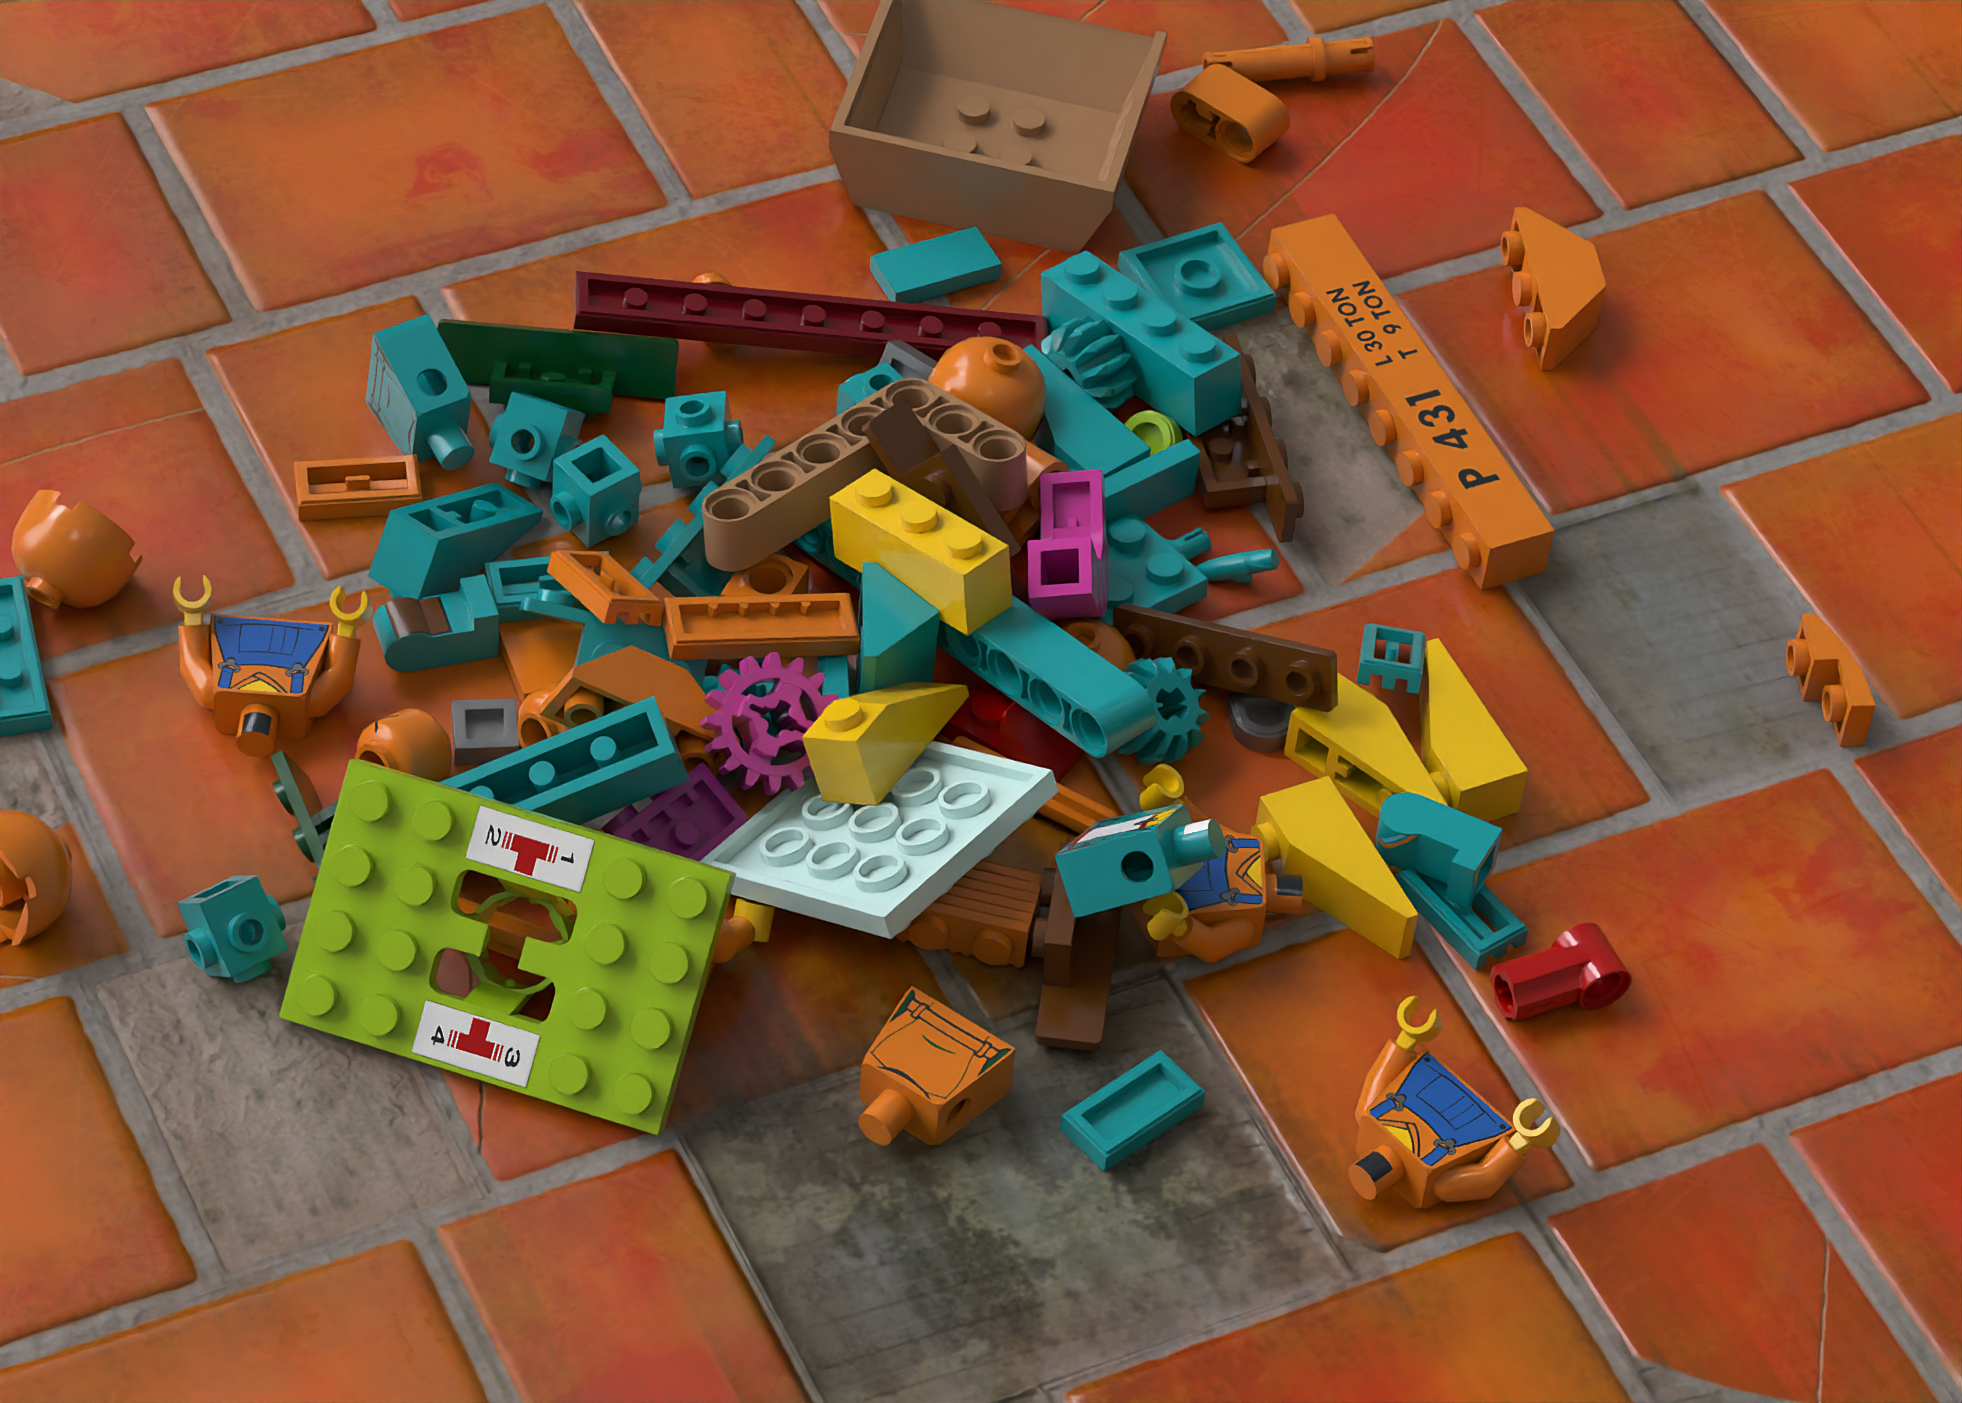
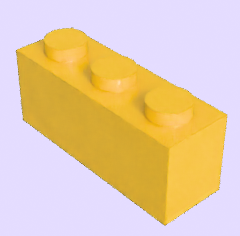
M877 469L871 470L829 497L835 558L862 573L863 562H876L940 611V620L967 636L1013 606L1009 545Z

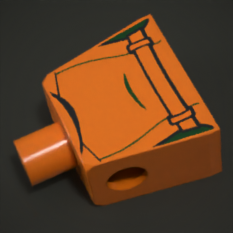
M911 986L904 994L863 1060L859 1098L868 1108L858 1118L860 1129L867 1138L881 1146L889 1145L903 1129L928 1145H940L1011 1090L1016 1048L914 986Z

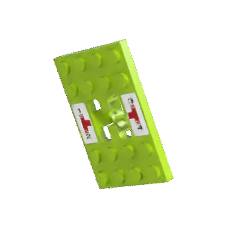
M358 758L350 759L279 1018L659 1135L664 1133L736 873ZM469 870L498 878L506 891L490 896L474 913L466 914L459 908L458 896L463 878ZM517 897H525L532 904L540 903L545 906L550 912L549 916L562 936L561 940L550 943L526 936L517 969L546 977V979L535 986L517 984L514 979L502 976L491 962H483L489 958L486 948L491 940L488 923L495 909L506 905ZM563 898L568 899L575 904L577 908V918L569 920V917L575 915V913L567 905ZM447 948L467 953L471 969L481 980L466 998L446 992L437 984L436 977L441 957ZM555 986V996L551 1011L545 1021L517 1014L535 992Z

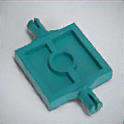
M1133 511L1106 524V537L1109 544L1108 602L1103 617L1091 618L1099 619L1113 627V609L1121 603L1173 614L1207 597L1208 578L1188 561L1211 550L1210 537L1206 531L1203 532L1201 527L1172 541L1161 537Z

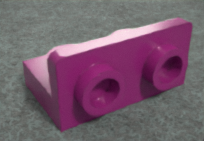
M702 762L688 773L689 781L650 796L649 798L652 800V803L640 812L632 804L628 805L601 829L609 835L695 861H701L731 834L749 821L750 818Z

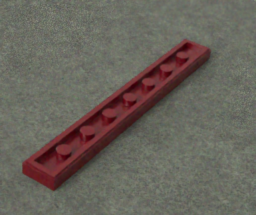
M576 271L573 284V329L873 358L882 357L888 341L902 340L939 362L946 350L970 337L989 336L1004 339L1022 349L1033 345L1042 354L1041 341L1048 337L1046 316L581 271Z

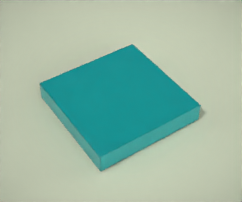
M1222 222L1119 252L1117 267L1125 277L1207 332L1275 311L1277 296Z

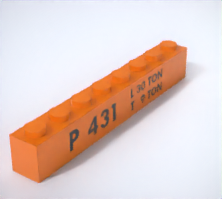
M1332 213L1272 229L1268 255L1263 259V272L1268 285L1272 289L1278 290L1288 305L1296 326L1303 328L1316 347L1319 360L1325 367L1331 368L1342 385L1348 403L1351 406H1356L1369 424L1375 443L1385 448L1396 464L1398 475L1403 484L1411 487L1423 504L1430 524L1434 528H1439L1447 539L1460 568L1468 570L1481 591L1546 572L1555 532L1554 528L1336 215Z

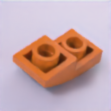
M1802 614L1796 639H1789L1786 646L1789 676L1797 677L1803 701H1822L1824 719L1826 722H1833L1839 747H1863L1876 706L1866 678L1851 652L1833 630L1817 615Z

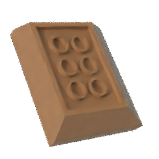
M881 0L829 134V150L852 204L959 229L976 226L982 234L1078 254L1113 208L1167 46V33L1156 31L1154 37L982 0Z

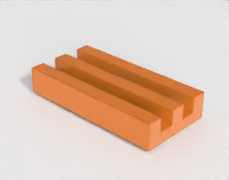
M417 454L294 462V481L299 521L388 516L390 510L422 502Z
M552 551L547 572L603 623L615 624L618 616L625 624L637 625L640 617L647 625L659 626L664 604L609 554L592 551Z

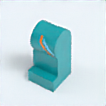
M1411 792L1397 793L1389 796L1382 804L1374 845L1384 862L1388 865L1400 869L1415 868L1418 872L1447 884L1445 899L1468 909L1495 868L1503 829L1422 795Z

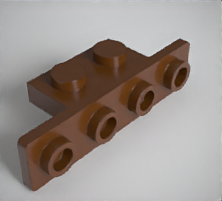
M1236 334L1223 335L1222 342L1241 354V413L1196 437L1179 426L1183 441L1188 439L1201 452L1196 484L1205 509L1264 502L1278 542H1292L1296 519L1302 518L1304 514L1303 492L1298 482H1291L1289 477L1286 446L1282 439H1275L1271 429L1272 414L1269 401L1266 396L1259 397L1255 386L1256 370L1252 356L1250 354H1243Z
M902 399L862 426L865 436L894 480L1009 545L1010 558L1022 550L956 445L952 444L939 452L906 400ZM1010 564L1012 595L1031 607L1028 591Z
M1121 603L1113 609V627L1127 640L1134 651L1136 660L1141 658L1147 660L1150 658L1153 661L1159 657H1172L1176 670L1180 668L1192 669L1190 681L1327 713L1338 705L1337 654L1333 650L1128 603Z
M1077 837L1067 838L1066 843L1061 842L1059 851ZM1058 865L1056 869L1044 868L1040 906L1049 907L1050 910L1048 919L1036 918L1033 935L1032 957L1044 958L1043 987L1035 1031V1042L1038 1045L1098 1051L1101 1049L1122 906L1074 918Z

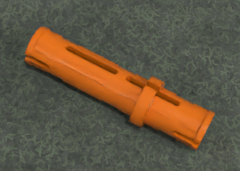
M1370 36L1323 42L1321 37H1310L1306 40V44L1215 53L1204 52L1202 69L1205 70L1212 64H1221L1252 82L1309 77L1311 82L1324 81L1326 75L1363 71L1366 73L1373 72L1375 55L1374 52L1367 53V49L1373 48Z

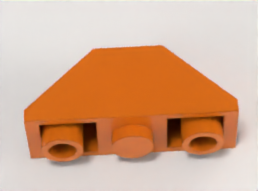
M1514 207L1510 231H1504L1501 236V258L1504 266H1511L1514 304L1517 307L1523 306L1526 345L1529 348H1535L1541 371H1553L1597 328L1607 284L1593 243L1527 207Z
M633 645L573 667L540 705V715L567 727L575 728L654 696L670 726L687 773H690L703 762L710 772L716 776L719 773L718 770L721 764L726 759L722 751L706 754L704 747L716 739L715 731L701 728L700 720L708 715L715 714L716 709L710 707L704 701L706 694L689 671ZM734 732V735H735V737H736V739H737V742H738L739 745H740V739L738 738V736H737V735L735 734V732Z

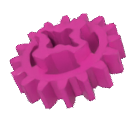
M778 652L768 654L764 658L762 668L759 667L758 662L753 656L746 657L739 662L741 676L728 669L718 677L721 686L726 692L712 690L704 699L710 707L716 709L715 714L708 715L700 720L701 728L715 731L716 739L704 747L706 754L722 751L726 759L721 764L718 772L722 776L734 769L742 772L739 788L743 790L752 787L760 779L762 780L765 795H773L779 791L781 780L783 779L786 786L793 792L804 786L803 772L815 778L802 736L821 716L824 709L839 698L837 694L821 696L818 688L823 683L825 675L820 672L809 679L802 676L804 660L799 657L793 660L786 668H781ZM759 683H774L772 689L767 692L765 697L759 698L752 694L747 696L741 694L749 686ZM799 699H801L805 704L810 716V720L806 719L804 712L801 708V705L799 703ZM770 711L777 715L775 725L782 729L773 737L766 733L769 723L761 718ZM733 727L737 728L745 746L744 750L737 742ZM784 749L791 753L796 751L802 753L794 762L784 765H770L771 760L776 757L779 750Z

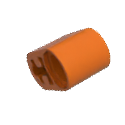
M1221 64L1208 66L1177 91L1170 101L1171 113L1177 124L1184 131L1239 163H1249L1285 134L1290 127L1289 113L1278 97Z

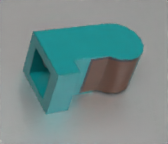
M484 574L461 578L460 591L423 597L422 600L411 597H399L381 605L373 615L372 623L386 664L393 670L413 672L499 657V613Z

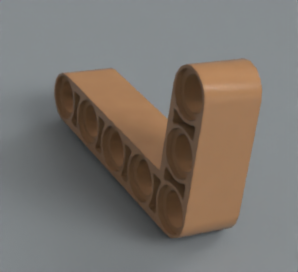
M917 378L897 380L707 495L702 503L707 562L714 568L722 571L734 572L750 568L830 519L829 497L871 470L877 469L892 478L865 436L862 426L902 399L908 402L939 452L952 444L956 445L997 511L1011 510L1020 506L1026 500V442L1024 437L1018 432L928 381Z

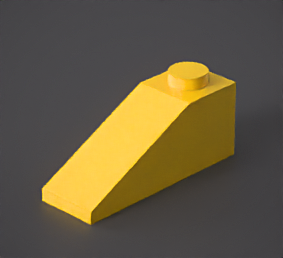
M1439 638L1427 641L1419 691L1421 762L1449 807L1485 822L1519 812L1528 769Z
M1337 673V707L1327 713L1298 706L1291 712L1283 755L1317 778L1329 776L1342 795L1379 819L1383 802L1389 796L1397 793L1411 792L1448 806L1389 707L1378 700L1369 690L1359 687L1340 673Z
M912 681L834 700L802 736L822 800L826 802L878 806L969 697L967 686Z
M1325 776L1261 796L1256 823L1251 828V835L1258 836L1264 842L1265 863H1269L1274 873L1302 875V898L1397 959L1410 956L1419 914L1330 777Z

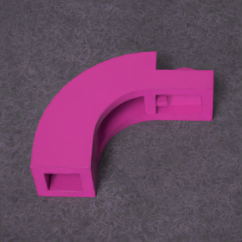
M1102 469L1040 474L1041 540L1028 541V596L1031 607L1049 621L1103 617L1107 608L1109 591V544L1106 537L1105 479Z

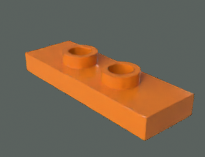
M849 593L663 598L662 602L664 609L661 618L670 660L734 659L749 656L765 658L771 652H778L779 657L857 655L861 641Z

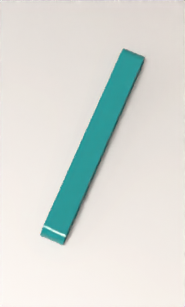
M831 518L792 542L858 590L861 589L862 573L835 558ZM1013 595V606L968 636L939 619L938 647L1096 758L1105 757L1152 729L1156 723V712L1153 702L1146 690L1136 680Z

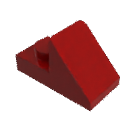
M979 682L973 688L966 701L944 726V737L953 741L957 736H964L1008 759L1050 769L1053 771L1057 783L1065 777L1084 754L1083 749L1011 698L982 682Z

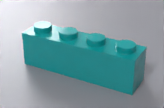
M1087 250L1040 273L1042 316H1046L1047 334L1049 336L1052 331L1074 318L1080 319L1089 315L1095 321L1104 319L1109 325L1111 334H1120L1122 347L1126 352L1132 354L1128 361L1137 376V379L1132 383L1133 393L1162 414L1172 418L1179 426L1195 437L1241 413V354Z
M651 696L439 783L581 825L680 785L690 779L670 726L655 697Z

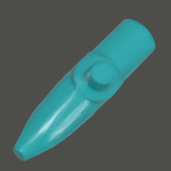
M1275 549L1245 551L1208 560L1199 564L1196 568L1208 578V582L1233 579L1237 583L1248 584L1252 581L1253 574L1276 570L1279 565V558Z

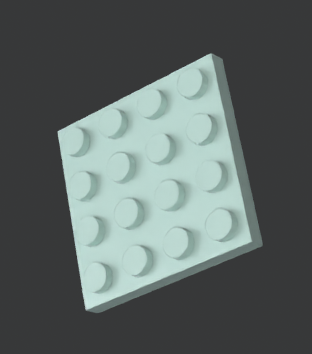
M931 741L878 806L823 801L816 779L804 773L803 787L793 792L787 787L699 862L735 872L736 877L731 891L732 895L892 939L896 934L905 930L911 921L939 896L947 893L953 884L981 859L989 856L995 847L1015 829L1031 819L1036 811L1059 791L1053 771L1050 769Z

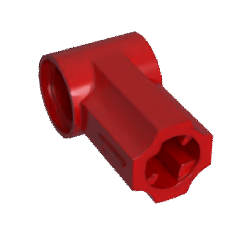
M1583 923L1569 928L1553 942L1549 949L1492 966L1490 983L1493 988L1497 1008L1504 1019L1512 1018L1514 1021L1574 1002H1578L1586 1010L1602 1009L1620 999L1629 989L1632 982L1631 974L1602 929L1595 923Z

